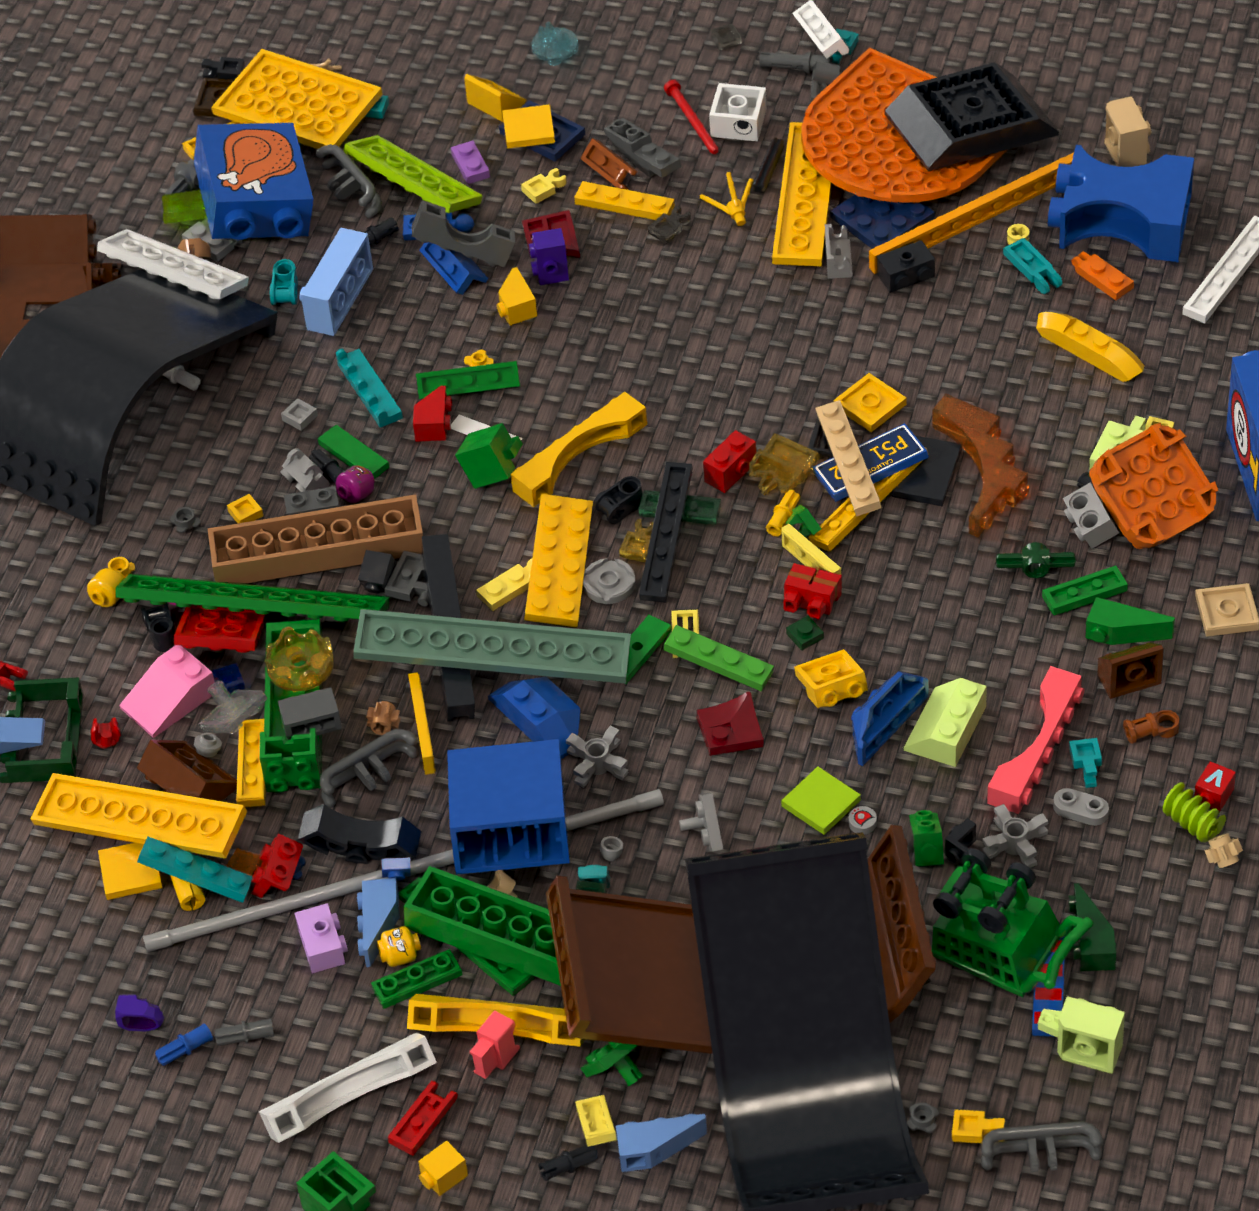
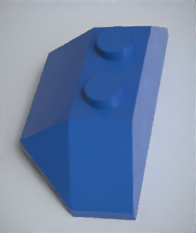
M898 671L885 681L879 689L873 690L868 700L854 710L851 720L859 765L863 766L929 697V679Z
M548 677L511 681L488 695V700L533 742L559 739L561 759L569 755L567 749L570 745L566 744V739L571 733L578 735L581 710Z

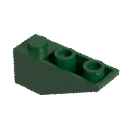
M1074 883V895L1068 896L1069 913L1075 912L1076 917L1083 919L1089 917L1093 920V926L1073 945L1074 960H1079L1080 971L1115 970L1116 944L1114 929L1079 883Z

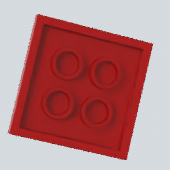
M192 604L191 607L185 608L174 634V645H182V647L188 649L208 647L214 651L223 649H234L241 653L255 651L267 620V614H257L255 610L244 609L242 612H232L227 607L208 610L202 608V605Z

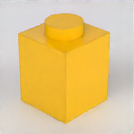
M445 1141L418 1161L421 1172L419 1174L420 1181L428 1190L432 1188L439 1196L468 1176L466 1160L448 1141Z

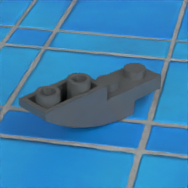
M621 118L604 128L605 134L617 149L647 176L652 177L657 174L663 178L681 168V162L678 157L654 144L648 132L628 120Z

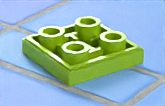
M816 767L781 800V806L825 835L861 801V794L820 767Z

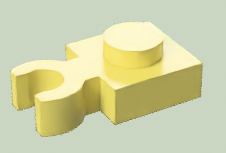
M556 168L551 170L546 177L539 174L522 183V192L537 204L556 193L555 188L564 187L567 184L565 175L559 176V169Z

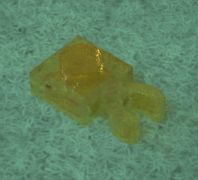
M638 519L635 522V532H627L619 549L620 557L640 562L646 561L654 522H651L648 528H642V519Z

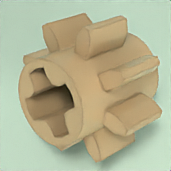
M1229 833L1208 841L1210 847L1205 850L1209 863L1217 862L1218 867L1223 868L1239 861L1237 855L1243 849L1238 838L1231 839Z

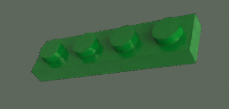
M517 361L416 373L419 399L425 398L440 386H446L447 395L520 386Z

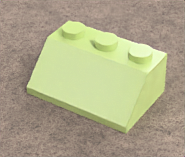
M959 678L935 687L904 746V751L956 767L986 708L987 686Z

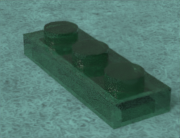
M643 491L638 509L639 516L655 518L660 492ZM688 495L683 521L717 525L721 509V499Z

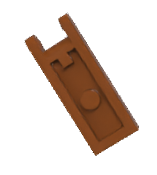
M594 138L591 139L580 158L615 187L621 189H628L622 183L626 175L630 173L635 176L638 172Z

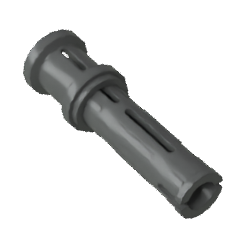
M762 51L759 64L760 67L802 69L806 73H811L816 61L833 64V57L831 55L826 59L824 55H813L812 52H807L805 55Z

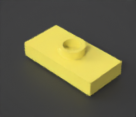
M604 1095L575 1101L588 1147L617 1140Z

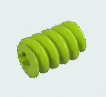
M1180 782L1166 796L1163 812L1165 815L1171 816L1174 822L1180 823L1183 829H1188V832L1192 836H1196L1200 842H1208L1221 832L1226 822V816L1222 815L1217 818L1219 815L1218 809L1213 808L1210 810L1211 805L1209 802L1201 804L1202 797L1200 795L1193 797V790H1185V784Z

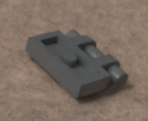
M403 551L385 587L386 596L411 602L413 595L417 594L420 595L418 603L421 606L428 605L427 585L420 582L422 577H425L422 554Z

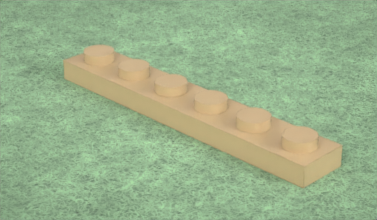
M840 400L815 408L856 516L881 509L880 500Z

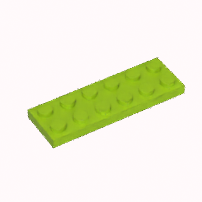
M378 135L345 143L344 152L351 156L354 161L362 162L370 170L379 172L386 176L389 181L403 186L406 191L422 197V200L446 208V213H453L454 211L468 209L481 204V194Z

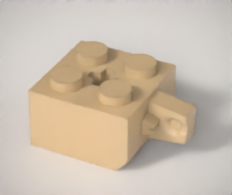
M1132 96L1110 101L1106 104L1104 143L1116 166L1134 167L1147 164V154L1150 153L1148 135H1151V128L1149 122L1143 118L1140 105H1136Z

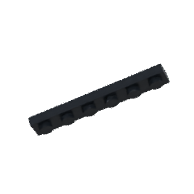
M666 462L639 592L640 600L664 603L667 601L693 472L692 464Z

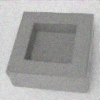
M298 398L281 413L282 421L301 431L318 416L317 408Z

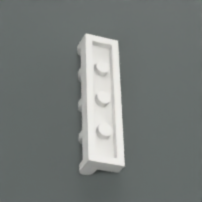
M809 0L793 12L795 18L826 59L837 51L842 55H846L849 52L847 45L812 0Z

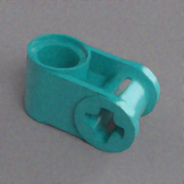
M289 259L279 260L273 266L272 283L270 284L271 305L291 302L292 305H297L298 279L295 264Z

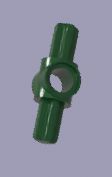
M1038 542L1027 544L1022 549V553L996 555L997 568H1022V573H1025L1030 578L1044 577L1050 571V568L1074 567L1076 564V556L1073 552L1049 553V548Z

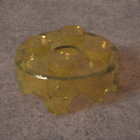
M285 627L281 630L279 638L274 643H269L266 648V659L264 660L269 678L275 685L288 691H306L321 685L330 676L334 667V657L329 637L323 638L313 629H310L305 634H298L292 627ZM306 661V663L302 666L294 665V663Z

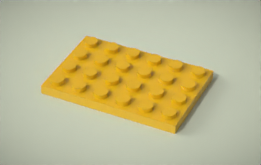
M261 49L212 106V112L214 115L241 124L293 123L298 143L316 149L330 144L340 147L383 94L381 87Z

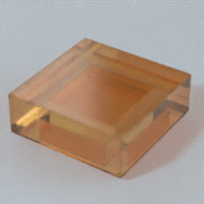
M236 848L226 867L253 876L256 868L262 864V860L259 859V854Z

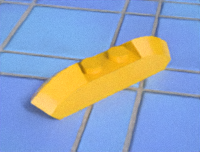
M1041 312L1038 314L1036 329L1042 337L1122 382L1129 381L1143 372L1144 364L1129 348L1070 315L1053 312Z

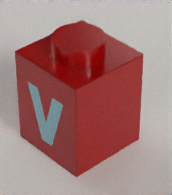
M1210 761L1195 784L1194 797L1200 795L1202 797L1201 804L1209 802L1211 805L1210 809L1216 808L1220 813L1234 790L1236 771Z

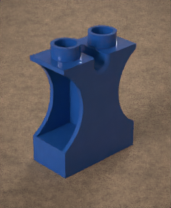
M1076 145L1072 164L1059 163L1056 193L1065 194L1064 198L1052 197L1049 206L1048 227L1060 228L1059 248L1065 249L1070 244L1089 237L1108 236L1123 239L1136 245L1146 254L1148 259L1179 262L1192 196L1194 158L1165 154L1161 158L1145 165L1119 167L1094 159L1081 145Z

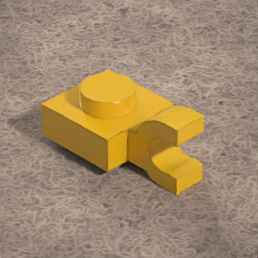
M955 1110L952 1142L982 1143L983 1136L987 1133L1005 1127V1118L985 1119V1111Z

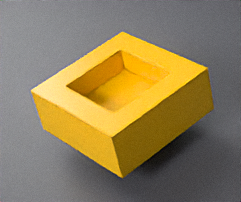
M250 494L227 505L229 514L237 523L251 522L263 517L262 508Z

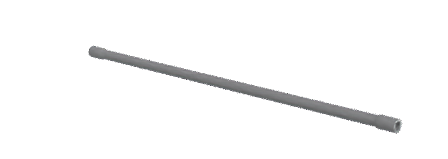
M660 789L636 795L627 800L567 816V831L632 812H641L664 805ZM453 849L410 861L411 876L426 872L429 866L440 868L454 864ZM378 870L175 929H166L145 935L143 939L147 953L181 941L362 890V881L388 879V877H382V870Z

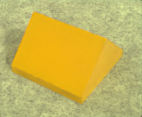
M466 74L464 77L467 103L502 122V110L520 108L527 100L491 80Z

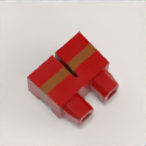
M794 563L784 583L783 609L794 613L799 607L807 609V614L810 617L820 619L823 614L830 615L834 601H838L842 595V575L820 569L817 572L816 568Z

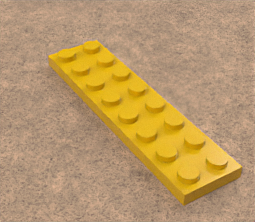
M790 122L772 264L822 266L825 224H827L832 183L818 173L807 159L801 143L802 123Z
M52 773L30 819L34 825L140 844H144L149 836L191 853L226 859L247 814V810L244 805Z

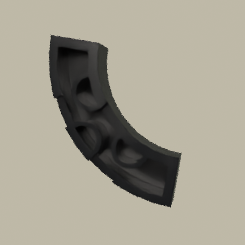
M322 804L304 812L298 840L325 855H328L330 851L346 856L345 861L368 864V860L388 858L415 859L422 831L403 816L386 821L362 820L346 816Z

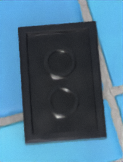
M916 436L921 444L927 448L929 457L923 460L892 490V497L943 506L962 451V444Z

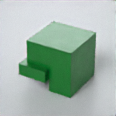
M500 423L468 433L455 456L472 486L476 489L509 479L515 469L511 459L516 457L523 443L519 436L511 438L504 424Z
M334 1151L296 1183L302 1209L305 1211H364L370 1206L369 1198L376 1192L373 1183Z

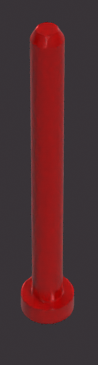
M677 80L668 81L664 85L665 93L674 98L709 152L714 155L717 154L719 151L718 146L681 93L680 83Z

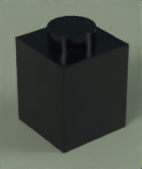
M366 550L358 580L366 591L379 594L380 591H385V587L397 562L391 554Z

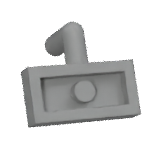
M710 792L698 794L700 801L695 802L698 817L679 820L680 830L686 831L705 827V829H701L703 845L709 846L710 851L722 850L723 845L713 794Z

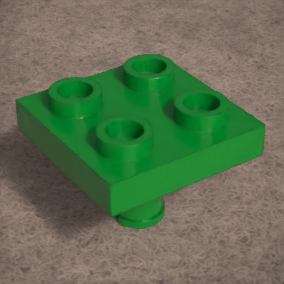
M608 1042L609 1044L601 1049L597 1048L585 1057L587 1063L580 1068L586 1077H590L606 1071L614 1065L627 1083V1086L634 1084L638 1081L637 1079L643 1076V1073L639 1071L628 1056L629 1052L637 1046L632 1044Z

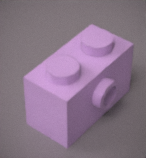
M328 903L295 912L298 931L311 972L316 973L345 964L343 953L348 951L344 935L338 936L336 930L341 929L336 913L331 914Z

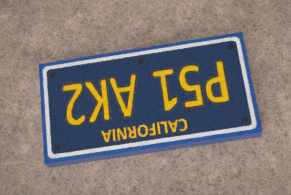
M905 423L858 445L873 484L929 457L925 447ZM834 457L812 467L814 474L835 502L848 496Z

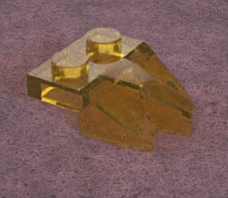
M774 433L764 450L759 449L751 460L749 476L762 477L758 487L764 495L779 486L780 492L785 494L807 479L813 469L812 467L816 465L820 456L818 452Z

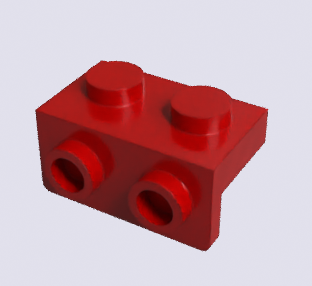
M279 833L270 845L265 844L259 856V859L262 860L261 867L258 866L251 879V882L255 883L251 894L262 898L270 886L287 891L290 887L303 845Z

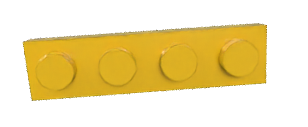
M582 181L574 197L576 205L663 222L668 221L675 207L674 199L585 181Z

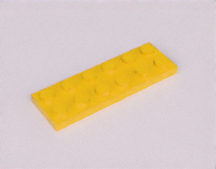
M541 494L524 620L569 627L578 626L593 501Z

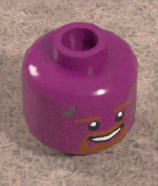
M359 465L350 467L337 476V494L349 503H358L373 492V474L368 469Z

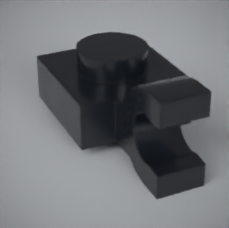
M221 57L220 61H213L203 58V78H214L217 75V79L235 80L244 69V59Z

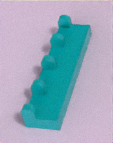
M343 348L337 350L336 358L339 368L378 426L381 428L403 419L401 409L361 350L357 349L346 353Z

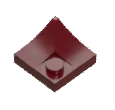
M570 210L522 221L528 250L529 244L533 243L532 233L561 228L566 246V256L580 257Z
M746 692L725 703L697 710L696 718L710 756L763 747L764 738L755 713L751 692Z

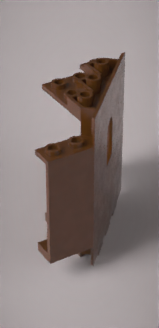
M0 215V358L18 332L30 321L24 320L27 305L57 304L121 277L122 263H93V259L97 257L96 244H93V234H96V220L93 219L92 215Z

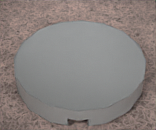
M608 558L591 563L585 569L583 578V589L588 598L603 604L618 603L627 599L633 593L636 585L634 570L628 563L620 559L608 561Z

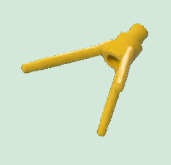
M727 172L726 176L732 198L727 206L703 194L699 197L731 215V218L736 221L737 226H742L746 223L744 218L745 204L753 179L750 178L740 200L737 199L731 173Z

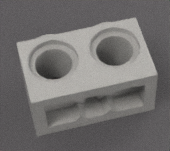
M1091 482L1063 498L1067 506L1064 512L1071 524L1074 522L1077 524L1078 527L1074 528V531L1081 543L1086 540L1091 549L1119 534L1115 523Z

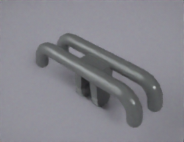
M330 144L319 148L316 151L318 158H323L328 154L335 155V157H331L323 162L322 167L325 170H329L334 166L343 168V170L328 180L327 187L331 191H335L334 194L338 200L346 199V197L360 188L365 195L359 199V205L365 207L372 201L371 207L365 211V216L373 218L382 206V200L375 191L373 183L339 146Z
M405 729L391 730L329 766L320 777L321 797L325 805L330 808L334 807L336 804V800L332 795L334 790L356 776L359 777L370 791L377 788L374 778L367 771L370 768L384 782L390 780L391 775L381 761L397 752H404L409 757L416 758L419 754L414 746L417 744L416 736Z
M1080 1121L999 1128L987 1133L982 1140L981 1165L983 1169L990 1170L993 1167V1158L997 1154L1028 1151L1031 1172H1038L1039 1158L1037 1157V1150H1046L1050 1170H1057L1055 1149L1084 1147L1089 1151L1090 1157L1097 1161L1102 1157L1100 1146L1103 1144V1139L1100 1131L1094 1125ZM1078 1133L1085 1134V1135H1067V1134H1078Z

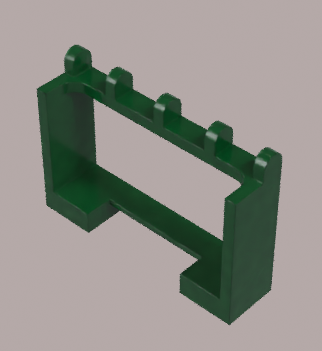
M79 677L14 681L16 691L9 692L7 700L16 702V709L6 711L5 717L23 718L24 702L67 700L69 708L65 741H62L60 759L18 761L19 750L2 753L0 761L5 764L7 772L0 773V782L49 781L52 773L76 777L84 696Z

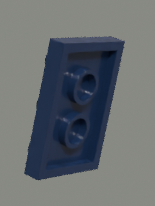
M529 100V101H528L525 105H523L521 108L533 107V106H540V105H538V104H536L535 102ZM551 111L555 143L526 147L556 162L585 136V128ZM504 123L499 126L500 134L505 136Z

